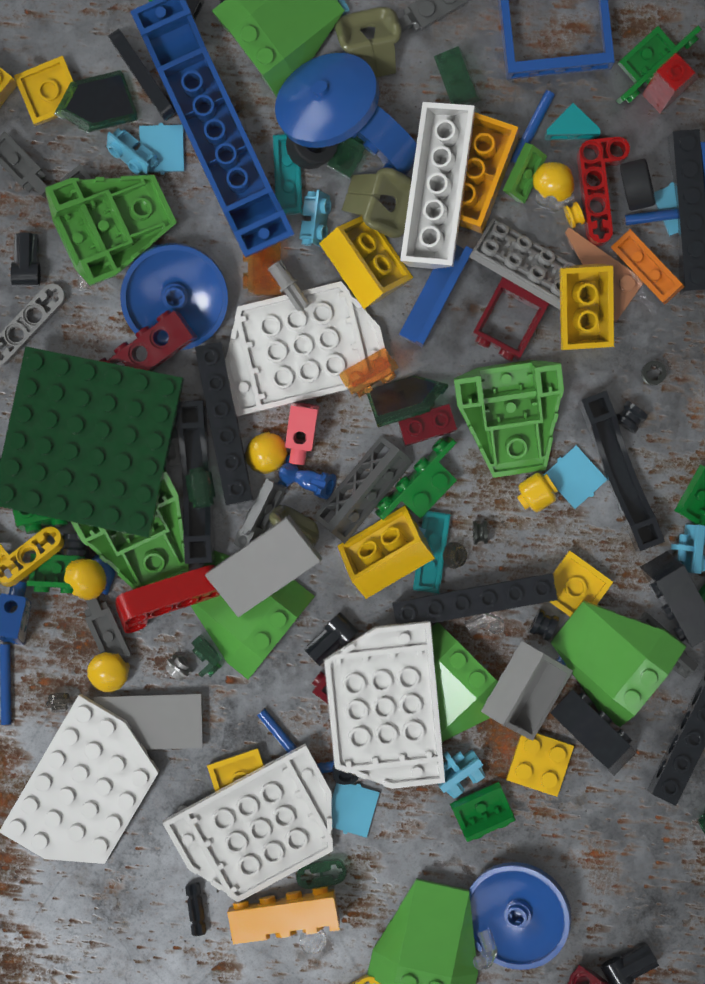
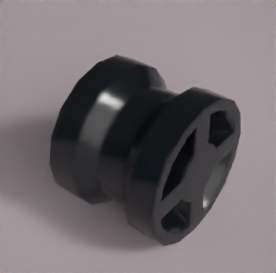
M626 401L623 405V411L616 414L617 420L621 426L635 434L639 429L638 425L640 422L645 421L648 415L635 404Z
M63 533L65 548L62 549V555L89 556V550L80 540L78 534Z
M539 608L532 621L529 633L533 635L540 634L544 640L549 641L557 627L559 617L555 615L549 616L544 610Z

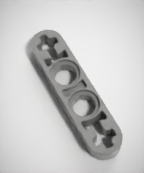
M48 284L43 287L0 333V350L5 346L1 342L3 339L14 347L12 351L7 347L2 352L4 358L0 360V367L8 364L63 306L66 294L60 286ZM50 290L52 292L58 290L57 297L59 300L57 302L52 300L46 305L50 308V311L47 313L45 308L39 305L38 302L41 300L45 304L49 299L47 293ZM34 308L40 309L42 312V318L37 323H31L28 320V313ZM21 328L23 330L24 337L20 342L11 341L9 335L12 329Z

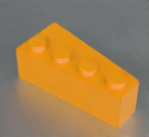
M475 112L459 226L483 234L520 137L519 127Z
M328 886L315 887L312 889V893L302 894L301 891L288 892L286 897L275 899V895L259 898V902L249 904L248 900H242L232 903L233 907H229L227 911L233 944L270 939V934L275 933L277 938L291 937L297 934V930H302L306 935L315 934L325 926H329L330 931L340 930V917L335 889H328Z

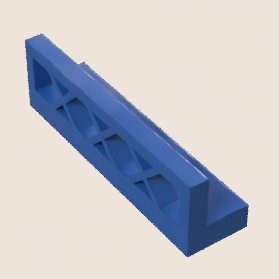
M456 245L453 267L432 270L399 336L423 347L470 258L469 256L473 251L472 248L468 246L462 248Z

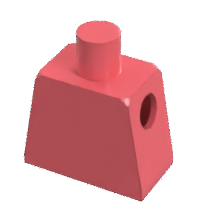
M300 402L291 404L285 443L286 448H291L289 463L305 465L307 451L313 450L320 405ZM297 432L305 433V440H298L296 438Z

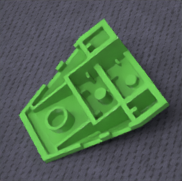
M224 0L212 10L225 30L230 32L260 72L262 79L276 97L290 74L307 61L313 59L345 11L337 0Z
M155 175L121 176L120 178L106 179L104 177H95V179L80 180L79 178H69L45 187L52 220L75 270L90 286L115 277L177 223Z
M525 360L478 367L454 378L457 406L493 478L546 470L553 442L555 423L559 415V405L564 392L561 363Z
M166 470L164 472L151 538L71 522L80 540L95 551L104 563L107 562L132 589L189 572V566L185 564L184 531L179 496Z
M215 550V563H205L202 567L208 565L217 566L230 556ZM292 580L240 617H237L221 595L191 605V608L226 662L246 679H249L315 596L297 581Z
M584 600L551 640V644L567 667L573 670L572 674L592 700L599 712L602 710L619 727L637 714L669 675L686 648L684 643L663 628L647 625L638 619H631L616 614L615 611Z
M436 622L431 627L441 742H444L490 718L482 713L481 710L498 681L439 622Z
M416 878L399 905V909L386 926V930L373 947L367 975L374 977L380 984H476L478 966L469 890Z

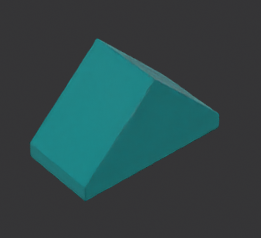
M572 103L546 130L544 140L598 139L600 128Z

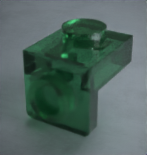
M350 137L339 143L337 151L333 158L329 160L327 167L350 180L366 153V149L363 146L364 142L358 137Z

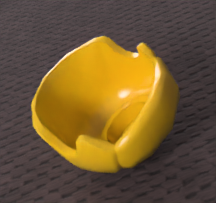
M544 163L538 167L532 176L534 188L545 199L547 196H554L560 202L571 197L574 191V179L571 169L562 163Z
M270 432L261 433L252 438L245 451L247 464L253 471L261 474H269L278 470L285 463L288 455L282 438Z
M77 559L71 561L66 567L65 583L72 586L73 595L83 600L98 598L104 591L107 583L103 567L95 560Z
M104 652L94 656L90 661L87 676L91 684L98 690L114 692L122 688L127 681L130 665L121 658L120 654Z

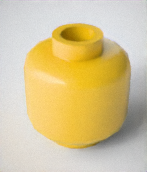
M535 473L519 484L518 488L521 494L517 498L525 510L530 507L534 512L538 513L556 501L555 493L558 490L547 474L543 476L541 473Z

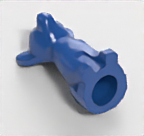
M287 455L286 463L279 469L280 480L278 482L286 486V488L296 482L302 488L313 491L314 495L319 498L328 499L335 488L336 475L299 470L297 464L289 463L290 455Z

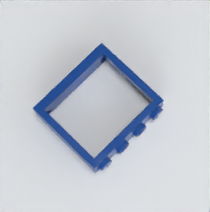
M498 0L506 80L612 69L615 60L608 0H598L604 53L515 62L509 0Z

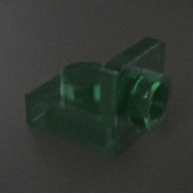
M202 634L199 635L191 643L195 647L192 651L202 662L207 660L209 664L198 674L201 678L206 674L211 677L222 667L219 661L223 657Z

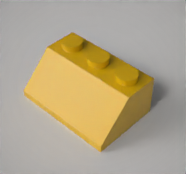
M361 216L338 226L319 243L363 309L379 302L413 279V276L404 263L400 261V257L385 235L368 227Z
M585 264L560 268L561 350L614 347L612 265Z
M406 505L388 515L384 520L381 519L349 538L345 544L341 543L337 546L351 582L365 599L435 559L426 538Z

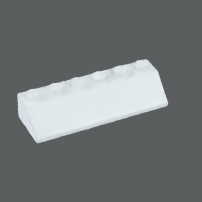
M422 103L400 261L409 267L429 269L453 267L476 108L474 105Z

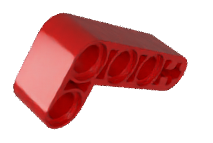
M622 137L587 140L581 145L577 153L586 238L597 247L604 246L613 234L606 167L620 165L627 158L630 146L628 141ZM610 147H620L623 155L620 157L613 156L610 152ZM585 149L594 150L597 155L596 159H586L583 151ZM595 175L598 177L600 184L598 186H591L587 183L586 177ZM590 202H600L603 211L600 213L593 212L590 209ZM598 220H601L599 223L600 231L605 232L601 239H599L597 234H594L598 227Z
M208 565L117 596L115 599L116 610L124 632L133 633L147 626L148 619L219 596L218 591L205 576L215 565Z

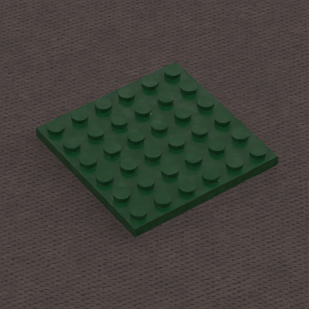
M25 346L0 461V507L151 538L184 378Z

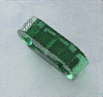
M337 858L316 861L299 869L296 874V880L304 889L336 885L345 880L347 868L345 863ZM336 864L337 869L342 868L343 871L339 873L338 878H333L332 874L323 875V872L331 870V865ZM306 869H310L312 874L320 872V876L313 877L311 883H307L306 879H301Z

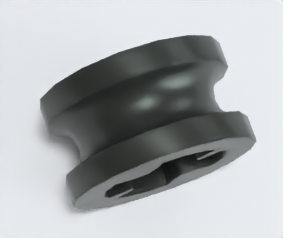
M659 361L648 362L641 370L642 380L650 386L660 384L667 375L665 366ZM651 366H655V370L659 369L661 372L657 376V380H651L652 376L650 378L647 376Z
M486 520L481 524L473 521L474 545H477L480 541L488 544Z

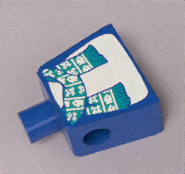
M20 581L18 584L10 587L9 594L0 593V642L18 645L25 644L31 610V602L25 597L27 583ZM18 606L15 612L10 613L12 607Z

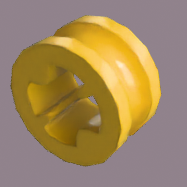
M577 201L573 202L571 207H568V205L563 207L566 219L572 229L576 227L577 223L585 224L583 212Z

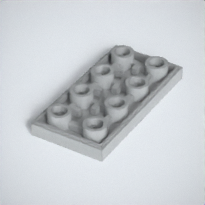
M493 218L469 256L471 259L560 309V268L575 265Z
M288 515L209 570L205 576L237 617H240L319 563L322 557Z
M202 693L94 697V702L129 723L132 732L146 750L203 748Z

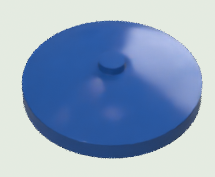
M330 53L318 56L298 67L283 83L275 103L277 122L284 134L291 141L301 146L322 148L341 143L359 132L373 116L379 102V83L370 65L358 56L348 53Z
M162 244L142 253L128 268L121 286V308L126 322L135 334L146 326L151 328L158 323L156 319L167 310H170L171 313L179 311L198 337L182 349L187 350L207 341L221 326L228 306L227 284L221 269L203 251L186 244ZM165 330L158 334L159 344L163 346L169 340V335Z
M508 862L487 869L471 885L469 892L475 947L487 959L506 968L525 970L548 963L561 951L571 929V908L565 892L548 873L526 863Z

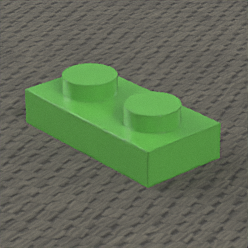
M525 143L502 191L517 202L525 204L533 187L532 176L538 167L544 164L547 155L533 144Z

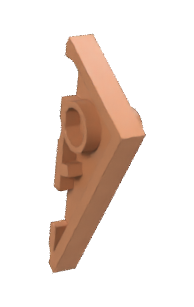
M569 227L565 235L582 265L607 264L613 266L614 323H616L643 285V282L630 269Z

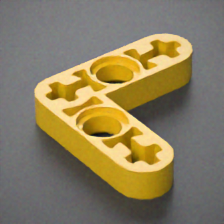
M46 527L10 555L0 544V583L6 587L18 584L59 552L64 545L63 535L55 527ZM50 535L56 541L52 545L46 539ZM38 543L44 549L43 553L36 546ZM32 550L36 552L34 561L30 563L23 562V556L27 551ZM16 560L23 567L21 570L14 563ZM6 569L11 571L12 576L10 578L5 576L4 571Z

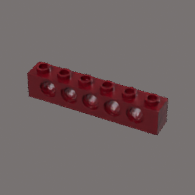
M167 310L156 319L158 321L156 325L151 328L149 326L142 328L135 334L137 339L130 344L127 342L122 343L114 349V356L108 360L104 357L99 361L112 364L122 362L127 367L153 371L198 337L179 311L171 313L170 310ZM162 330H165L169 335V340L167 344L162 346L159 344L157 337ZM141 346L147 350V357L144 361H140L136 356V351Z

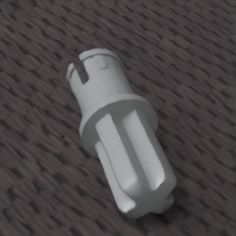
M280 260L270 266L268 271L281 288L279 291L281 293L285 292L296 310L302 311L308 307L309 301L296 284L298 279H294L283 261Z

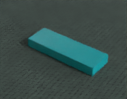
M285 134L273 135L275 196L285 215H302L301 167L295 164L287 153V136Z
M427 511L423 516L421 528L426 529L424 537L435 559L415 570L413 590L439 594L451 514Z

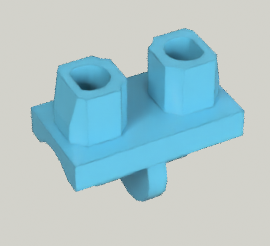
M685 524V532L679 536V545L671 544L670 549L678 550L677 560L682 561L688 573L701 574V571H705V556L703 555L705 526Z
M473 749L465 755L461 751L451 757L448 751L443 754L447 760L443 763L445 783H438L443 793L447 792L455 799L464 792L465 789L460 781L469 776L473 784L485 778L482 769L483 764Z

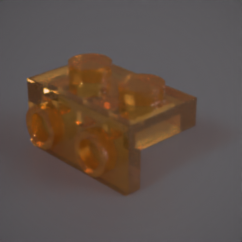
M281 242L247 258L243 255V262H248V273H243V289H248L249 296H281L279 291L281 288L268 271L270 266L281 260Z
M383 348L344 370L339 376L351 397L358 395L361 398L373 391L371 386L381 381L382 384H385L396 378L395 373L399 370V367L394 358L392 359L388 351Z

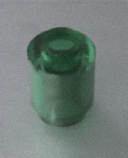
M205 467L189 470L190 474L185 476L189 502H192L193 508H204L214 505L216 495L212 472L206 471Z

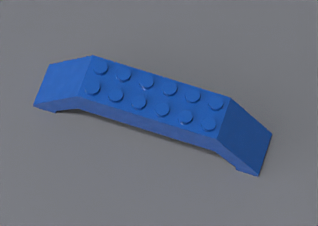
M153 0L131 10L132 17L244 257L247 258L294 236L295 234L284 210L269 184L205 47L186 1Z

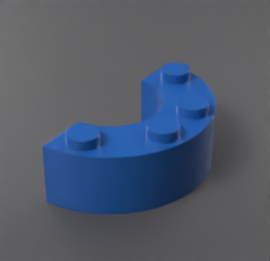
M377 105L368 123L352 137L355 138L357 136L364 141L363 146L373 155H378L384 164L383 168H393L406 175L414 166L417 143L399 123Z

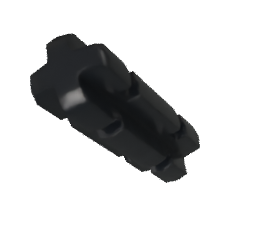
M188 883L185 889L186 896H189L187 904L189 919L192 922L191 933L192 936H202L206 934V924L203 922L205 916L202 897H200V883Z

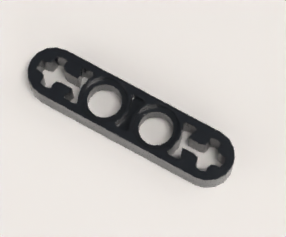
M118 28L109 34L108 38L163 120L167 121L176 115L174 109L120 29Z

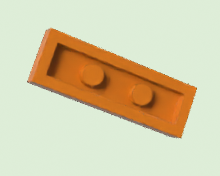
M631 229L611 246V249L664 305L685 287Z

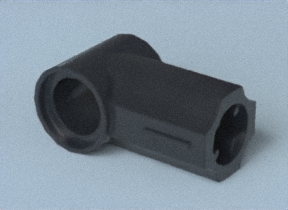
M29 232L14 234V262L11 263L10 271L12 286H40L41 266L38 262V234Z
M341 612L304 648L307 654L319 666L324 662L325 658L333 654L339 647L342 648L359 632Z
M645 944L624 956H615L605 961L600 967L610 984H632L635 978L658 967L659 964L649 945Z

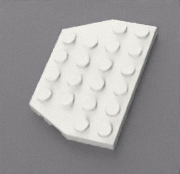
M341 281L303 290L302 292L309 301V305L302 311L296 310L287 295L237 306L234 326L225 358L237 417L393 379L380 326L363 309L358 300L355 299Z
M430 621L376 626L325 658L324 667L335 769L355 774L357 777L369 779L391 789L445 783Z
M80 693L2 825L0 833L44 859L105 864L160 770L154 761L150 759L142 743L140 744L132 732L131 726L125 719Z
M306 743L164 819L162 822L188 870L200 875L209 881L212 886L227 893V896L236 902L246 899L333 851L331 789Z

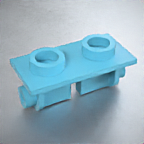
M118 128L113 134L108 132L106 148H108L113 157L120 158L125 162L134 174L148 175L149 167L151 169L157 167L159 164L157 155L144 145L135 150L134 148L139 144V141L125 129L121 130Z
M317 190V192L308 191L307 196H304L302 215L311 217V221L301 222L299 239L302 240L301 244L305 246H312L314 244L321 247L319 243L328 236L327 220L328 214L331 211L330 195L320 190Z

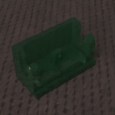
M459 46L434 56L451 104L464 105L468 102L476 103L481 101L466 58Z

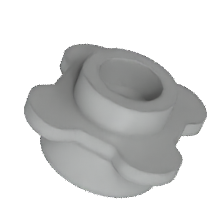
M172 655L171 659L166 661L168 664L166 671L177 680H183L193 672L190 663L181 656Z

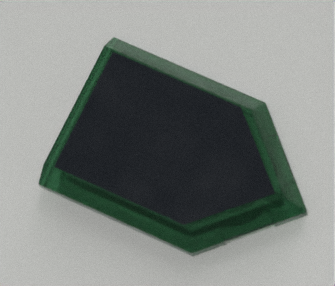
M121 70L70 82L54 113L59 118L66 119L77 125L79 129L86 133L138 120L136 108Z
M413 375L365 390L377 427L379 428L430 412L435 405L434 401L440 394H444L449 386L443 382Z

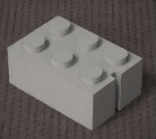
M521 641L505 671L501 674L494 690L487 698L481 712L503 726L533 741L573 670Z

